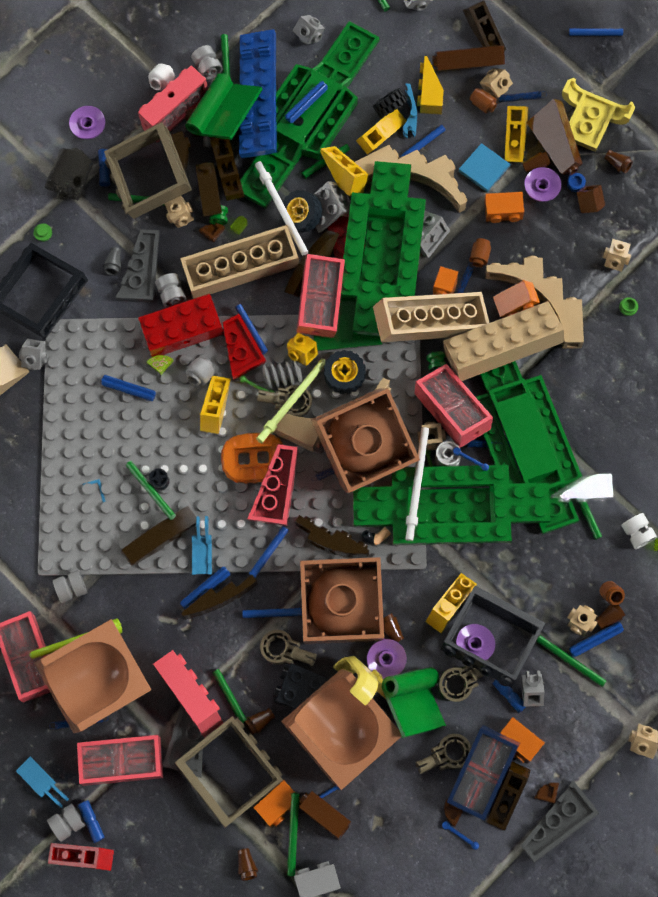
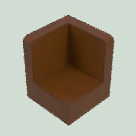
M601 185L584 186L577 192L581 213L598 212L605 206Z

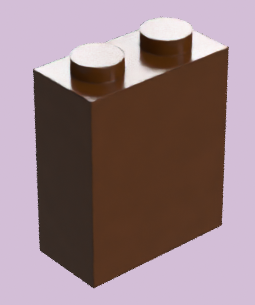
M313 791L310 794L306 792L299 801L301 804L300 810L338 840L341 839L351 825L350 820Z

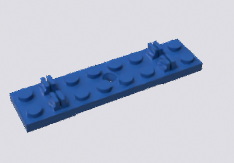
M272 29L240 35V85L259 86L263 89L239 127V155L241 158L277 153L276 32Z

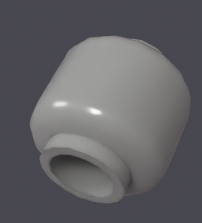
M206 358L194 359L186 370L187 380L194 386L206 385L214 374L212 363Z

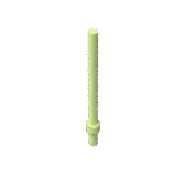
M320 359L276 415L263 426V431L256 438L259 443H263L269 434H273L277 429V424L324 368V365H326L325 359Z

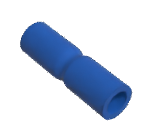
M108 149L98 150L100 167L99 185L104 187L110 185V169L105 163L107 158L104 153Z
M497 680L492 683L518 714L526 708L523 706V700L512 688L499 684Z
M89 800L77 805L84 822L87 824V829L93 843L104 839V834L96 820Z

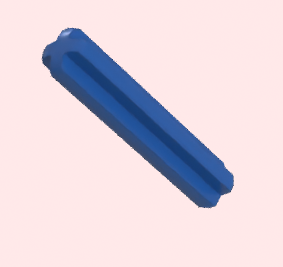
M320 81L285 115L286 120L289 123H293L328 89L327 84Z
M104 375L101 380V384L105 387L149 401H153L156 396L154 390Z
M224 566L184 598L180 602L184 609L188 608L209 589L216 588L228 578L230 572Z
M616 622L569 648L571 655L577 657L624 631L623 626L620 622Z

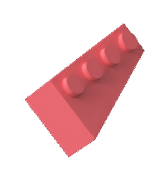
M278 444L252 510L247 518L249 521L288 526L299 452L298 447Z
M172 650L153 665L174 693L179 703L185 708L193 723L197 725L203 737H206L223 724L217 712L220 708L214 699L210 701L206 695L209 693L203 684H197L195 680L198 678L193 670L186 669L184 665L187 662L182 655H176Z

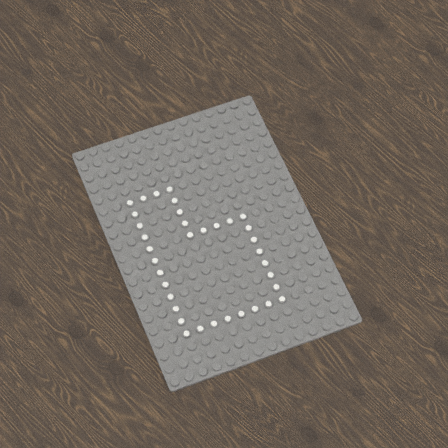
M298 315L248 316L268 352L263 354L266 363L247 372L244 376L267 390H274L275 393L276 391L278 392L279 387L287 388L291 386L290 380L287 386H284L282 381L279 387L274 382L272 388H269L267 383L264 385L262 366L265 365L269 370L270 364H273L275 369H277V365L280 363L284 368L285 362H288L290 367H292L293 360L288 356L287 343L297 334ZM218 316L223 329V333L224 328L222 322L226 321L227 319L233 316ZM138 318L60 319L47 336L45 347L48 359L45 363L38 574L40 576H68V574L79 570L81 575L192 574V535H197L196 525L183 532L177 539L166 544L162 550L134 566H131L121 553V550L132 541L168 518L126 467V463L129 461L135 464L148 481L149 475L154 469L161 468L167 472L170 484L165 490L157 491L174 513L189 506L194 515L200 518L201 535H205V516H208L209 535H212V573H216L223 566L230 573H249L282 528V525L254 522L247 519L262 482L245 484L236 483L228 479L222 470L221 451L226 441L234 436L247 433H261L264 429L263 426L279 410H275V405L272 403L257 402L259 389L246 382H240V377L233 380L225 334L165 354V356L173 359V363L160 375L147 364V361L152 356ZM302 334L304 336H309L312 340H314V335ZM420 340L383 342V345L318 351V355L307 366L296 361L298 366L301 365L303 381L321 358L327 360L331 354L333 355L335 352L350 350L355 354L357 353L363 359L366 367L365 381L362 383L361 388L359 387L357 391L351 392V394L334 392L325 382L323 368L307 387L312 397V405L304 418H315L376 389L382 378L390 380V388H392L390 393L418 454L417 432L421 431L422 402L416 397L414 392L416 381L421 379ZM196 358H206L211 361L214 368L213 376L231 378L219 434L200 431V414L211 379L204 386H194L187 380L186 370ZM342 370L341 372L343 375H346L348 371ZM104 375L154 390L156 396L153 401H149L105 387L101 384V380ZM298 380L295 381V385H300ZM302 395L291 407L298 409V413H300V408L304 405ZM274 433L272 434L280 438L284 445L298 447L299 452L288 526H284L289 531L260 572H301L300 561L353 559L352 557L339 556L323 551L308 543L307 537L309 534L298 528L295 524L299 515L302 517L308 516L314 520V524L319 528L321 526L327 528L331 532L330 535H333L336 529L340 532L344 530L356 542L362 541L361 534L363 531L369 530L371 533H378L386 527L391 535L379 545L366 544L368 546L367 549H369V556L367 558L380 557L381 570H423L426 568V544L393 545V526L354 527L353 491L348 493L342 490L334 472L323 473H333V475H324L327 477L324 479L320 478L321 480H317V477H314L321 475L317 473L325 472L324 470L332 467L322 444L319 448L316 447L314 452H311ZM259 452L257 454L258 463H268L269 453ZM240 453L238 455L240 465L250 463L249 453ZM416 462L406 467H416ZM392 473L363 487L392 486ZM100 479L102 485L101 491L104 494L106 502L102 501L98 483L90 484L88 482Z

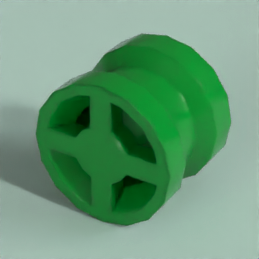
M221 205L222 213L211 215L209 222L211 224L226 225L228 223V218L226 217L228 207Z
M433 352L426 356L430 364L428 367L430 372L447 364L444 362V352Z

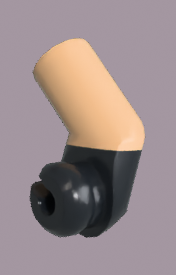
M384 527L378 533H371L369 530H365L362 532L361 537L362 541L366 544L379 545L391 533Z

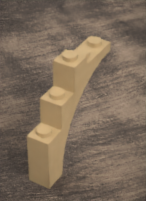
M387 145L355 161L359 167L368 173L366 184L372 182L375 161L412 164L410 180L428 185L440 192L452 203L459 213L466 208L467 198L463 192L460 193L457 188L458 183L454 178L455 165L446 155L427 164L425 156L423 154L420 155L418 150L399 159L397 151L395 149L392 150L390 145Z
M528 256L524 258L522 265H519V263H510L508 265L491 263L486 266V279L501 280L515 285L523 280L532 282L539 300L542 303L547 301L550 303L564 328L562 348H582L584 343L582 299L570 297L563 300L562 278L551 276L543 279V258Z
M382 378L376 389L388 388L391 392L390 380ZM286 413L277 424V429L273 432L311 452H314L315 448H319L321 445V441L311 421L313 418L298 417Z

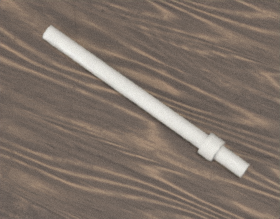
M261 161L255 163V167L260 174L259 178L269 191L301 255L308 254L302 238L272 183L271 175L269 172H266Z
M426 427L421 428L418 448L420 460L416 462L409 516L406 517L407 531L405 540L413 541L415 527L418 524L417 510L429 428Z

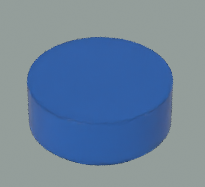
M580 173L570 175L567 180L568 189L572 192H578L585 186V177Z

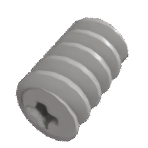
M293 361L292 367H290L288 362H285L284 368L280 363H278L277 369H275L273 364H270L269 370L265 365L262 366L264 385L267 383L269 388H272L273 382L277 387L280 386L281 381L284 386H287L289 380L292 385H295L296 380H298L299 384L302 383L301 365L298 366L296 361Z

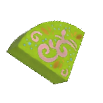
M165 355L154 356L147 361V364L160 375L173 363V359Z

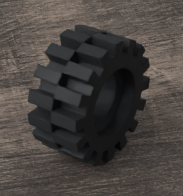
M397 88L375 102L373 108L378 116L383 118L406 103L407 99L401 89Z

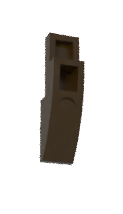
M299 515L295 521L298 528L309 534L307 537L308 543L323 551L352 558H367L369 556L368 546L362 541H354L351 539L352 536L344 530L340 532L336 529L334 534L330 535L331 532L323 526L319 528L314 524V520L308 516L302 517Z

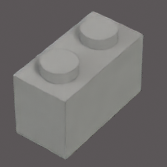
M328 861L318 864V869L310 871L309 867L298 870V875L294 876L300 897H316L341 889L334 864L330 865Z

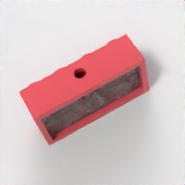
M192 65L182 70L174 81H170L164 90L156 93L148 104H144L140 108L138 114L142 129L145 131L162 122L170 132L185 119V112L187 110L196 108L208 89L206 78Z
M307 254L304 264L296 333L334 338L337 331L345 259Z
M447 364L416 381L414 394L438 423H441L443 429L460 448L491 430L493 417Z
M31 611L0 623V648L18 699L23 703L50 692L34 664L47 655L31 659L29 656L31 651L46 647L35 615Z
M158 735L77 743L79 784L82 786L163 778L161 737Z

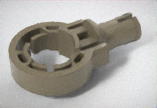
M291 385L287 388L279 387L276 393L259 389L257 402L272 403L275 405V410H280L299 385ZM307 389L302 395L304 405L300 408V413H298V409L290 408L287 414L304 417L309 412L312 405V397Z
M272 630L265 634L261 640V654L272 664H293V660H298L313 666V659L316 660V653L300 649V642L293 640L283 630ZM274 635L278 639L285 641V650L277 656L272 655L269 651L271 642L275 640ZM265 649H266L267 653H268L272 658H274V660L267 657V655H266V653H265Z
M466 665L461 668H448L439 677V692L449 701H463L471 694L473 688L479 686L478 682L475 681L484 675L475 668L469 669L470 667ZM449 672L451 674L447 678L458 675L464 682L463 690L460 693H456V696L463 694L460 698L447 696L448 694L454 696V693H451L447 688V680H444V686H442L443 679Z
M460 734L445 736L438 746L431 748L432 753L442 749L441 751L415 762L417 768L425 765L418 769L419 773L422 774L446 762L447 764L439 767L440 771L447 768L453 770L462 768L465 761L462 764H459V762L463 758L455 761L450 759L446 753L447 745L454 742V740L448 741V739H458L455 743L459 744L462 748L463 758L466 756V752L468 756L472 748L470 742Z

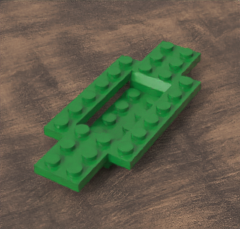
M375 161L371 194L352 192L343 256L345 262L341 297L357 299L353 334L380 336L373 306L382 298L415 296L426 199L408 197L412 164Z
M516 361L479 374L486 394L476 398L493 417L491 430L484 433L483 437L487 443L494 465H509V484L549 483L550 523H538L542 535L578 523L579 518L566 486L582 481L583 477L542 375L527 380L523 379ZM495 410L497 411V414H498V416H499V419H500V421H501V424H502V426H503V429H504V431H505V434H506V436H507L508 442H509V444H510V447H511V449H512V452H513V454H514V457H515V459H516V462H517V464H518L519 470H520L521 475H522L523 478H521V476H520V473H519V471H518V468H517L516 463H515V461H514V458H513V456H512L511 450H510V448H509V445H508V443H507V440H506V438H505V435H504V433H503L502 427H501V425H500V422H499V420H498V417H497V415H496Z
M489 465L487 471H483L480 466L424 467L421 488L489 486V488L420 490L417 510L418 524L415 527L413 541H407L405 538L407 531L406 517L409 516L416 467H404L393 472L392 486L361 487L353 491L354 527L393 526V545L511 543V524L550 523L549 483L509 484V465Z

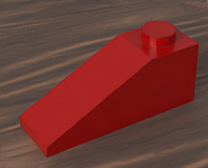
M51 843L48 864L111 871L114 850Z

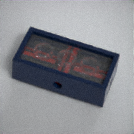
M483 725L477 734L447 803L485 820L520 743Z

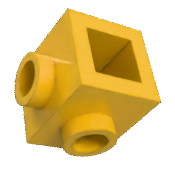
M297 333L287 343L288 356L293 361H297L305 366L318 355L317 343L309 336Z

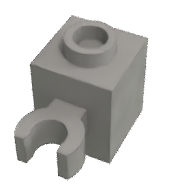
M526 671L525 675H522L521 692L524 707L544 706L545 692L540 671H537L535 675L529 674V671Z

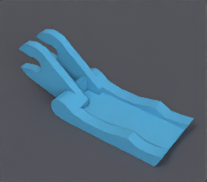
M405 83L407 90H405L407 103L411 112L403 126V136L408 139V131L412 132L413 137L416 136L417 108L411 85Z
M197 516V535H192V575L212 574V535H209L208 516H205V535H201L200 518Z
M31 756L16 770L41 798L47 794L58 806L62 807L63 805L49 792L53 788L66 801L69 800L55 786L56 782Z

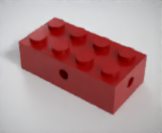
M210 294L138 317L152 357L165 355L224 335Z

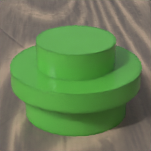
M39 224L34 229V236L38 241H48L52 236V229L47 224Z
M627 297L620 302L619 309L622 314L632 316L638 310V303L635 299Z

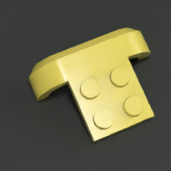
M575 78L567 80L562 91L563 99L569 105L576 108L569 121L576 144L596 152L609 123L627 124L635 110L633 102H630L628 105H620L581 89L576 84Z
M355 656L344 657L333 666L337 671L345 669L352 674L357 673V681L350 689V692L365 706L373 698L376 691L386 699L382 690L383 676L375 669L371 671Z

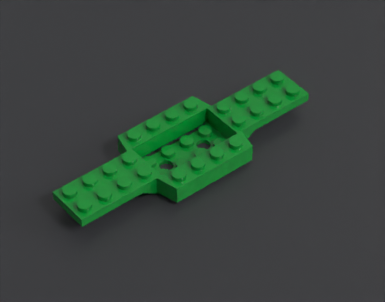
M349 21L317 66L314 68L298 64L294 66L276 92L277 153L257 156L240 180L245 198L265 209L273 200L266 186L262 184L259 178L260 174L255 167V163L262 162L266 172H269L271 175L272 183L278 192L302 156L321 160L320 150L331 145L358 105V97L348 87L378 44L380 37ZM320 81L326 83L328 89L298 117L304 121L303 124L296 126L293 123H289L285 115ZM338 93V96L336 97V99L334 100V102L332 103V105L330 106V108L328 109V111L326 112V114L324 115V117L322 118L314 132L311 134V136L305 143L304 140L306 139V137L308 136V134L310 133V131L312 130V128L314 127L322 113L325 111V109L327 108L335 94Z

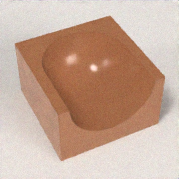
M378 388L311 419L342 490L348 493L420 460L388 388Z
M380 557L300 561L304 644L384 640Z
M112 619L34 663L73 733L85 730L151 691L149 684Z
M345 669L339 670L281 721L329 780L340 790L347 786L402 737L399 729L373 698L365 706L350 692L357 679L351 672Z

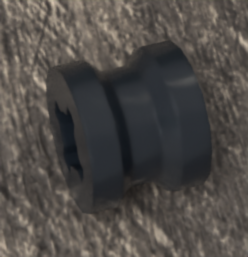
M161 468L154 469L149 475V481L157 491L165 490L170 484L167 472Z

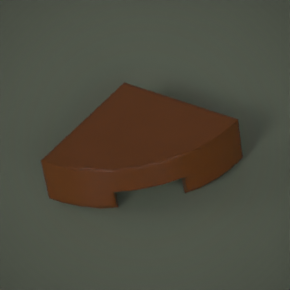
M221 224L205 225L199 229V233L215 242L225 230V226Z
M559 783L544 785L537 791L534 799L555 804Z
M446 799L444 805L445 816L449 823L455 827L463 810L447 803L448 799Z

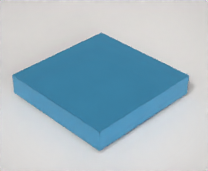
M481 143L459 168V172L488 193L510 167V163Z

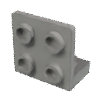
M327 181L314 193V196L318 197V200L321 202L323 211L319 224L315 226L319 233H322L340 216L349 217L351 201L348 195L338 187L337 183Z
M427 211L424 214L420 252L424 257L429 258L450 232V229L441 216Z

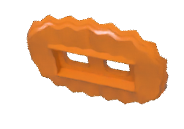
M247 433L234 436L226 441L221 451L222 470L227 478L236 483L256 484L263 482L278 444L284 445L280 438L269 434L263 443H259L256 438L260 433ZM259 452H268L269 462L258 463L257 454ZM240 453H249L250 463L240 465L238 455Z

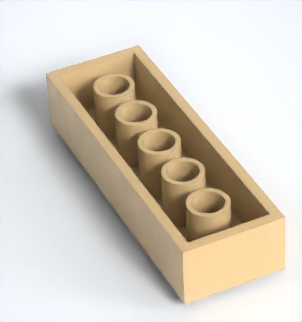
M287 225L180 258L193 299L297 267L299 264V257Z
M482 292L382 298L373 306L381 343L449 338L489 324Z
M547 301L443 340L444 353L454 373L461 381L564 343V328Z

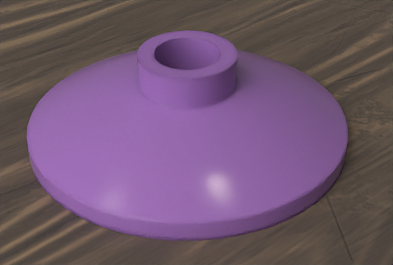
M83 106L72 113L69 126L76 137L86 140L93 139L104 130L105 117L98 108Z
M540 167L528 173L525 178L524 187L526 193L532 199L539 202H547L553 200L559 194L561 180L552 169ZM542 185L545 189H540L539 186Z
M470 624L459 631L456 645L487 660L495 650V639L486 627L479 624ZM471 643H475L477 648H473Z
M391 639L375 642L367 653L369 669L371 671L377 670L383 678L400 674L406 665L407 657L401 644ZM384 654L390 656L388 660L382 659Z

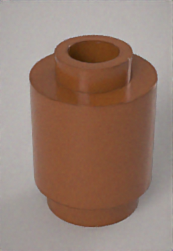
M476 88L470 96L472 104L486 114L492 113L497 107V98L484 89Z
M478 238L473 243L469 259L473 266L480 268L487 265L491 251L490 241Z
M607 581L600 587L601 597L609 604L619 605L623 602L625 597L624 590L615 582Z

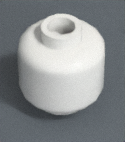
M165 64L156 65L149 73V84L155 90H164L166 85L175 79L173 69Z

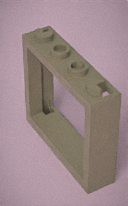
M162 122L104 151L107 158L105 163L112 172L110 177L118 188L116 189L118 197L123 202L121 207L124 209L125 214H129L133 219L192 190L170 132ZM161 139L177 184L134 205L118 160Z
M233 716L175 762L177 768L224 828L283 781L281 778L283 774L276 765L272 767L268 762L270 760L268 754L256 747L258 743L252 734L247 735L243 730L245 728L244 724L238 718L234 719ZM231 726L273 781L228 817L186 762Z

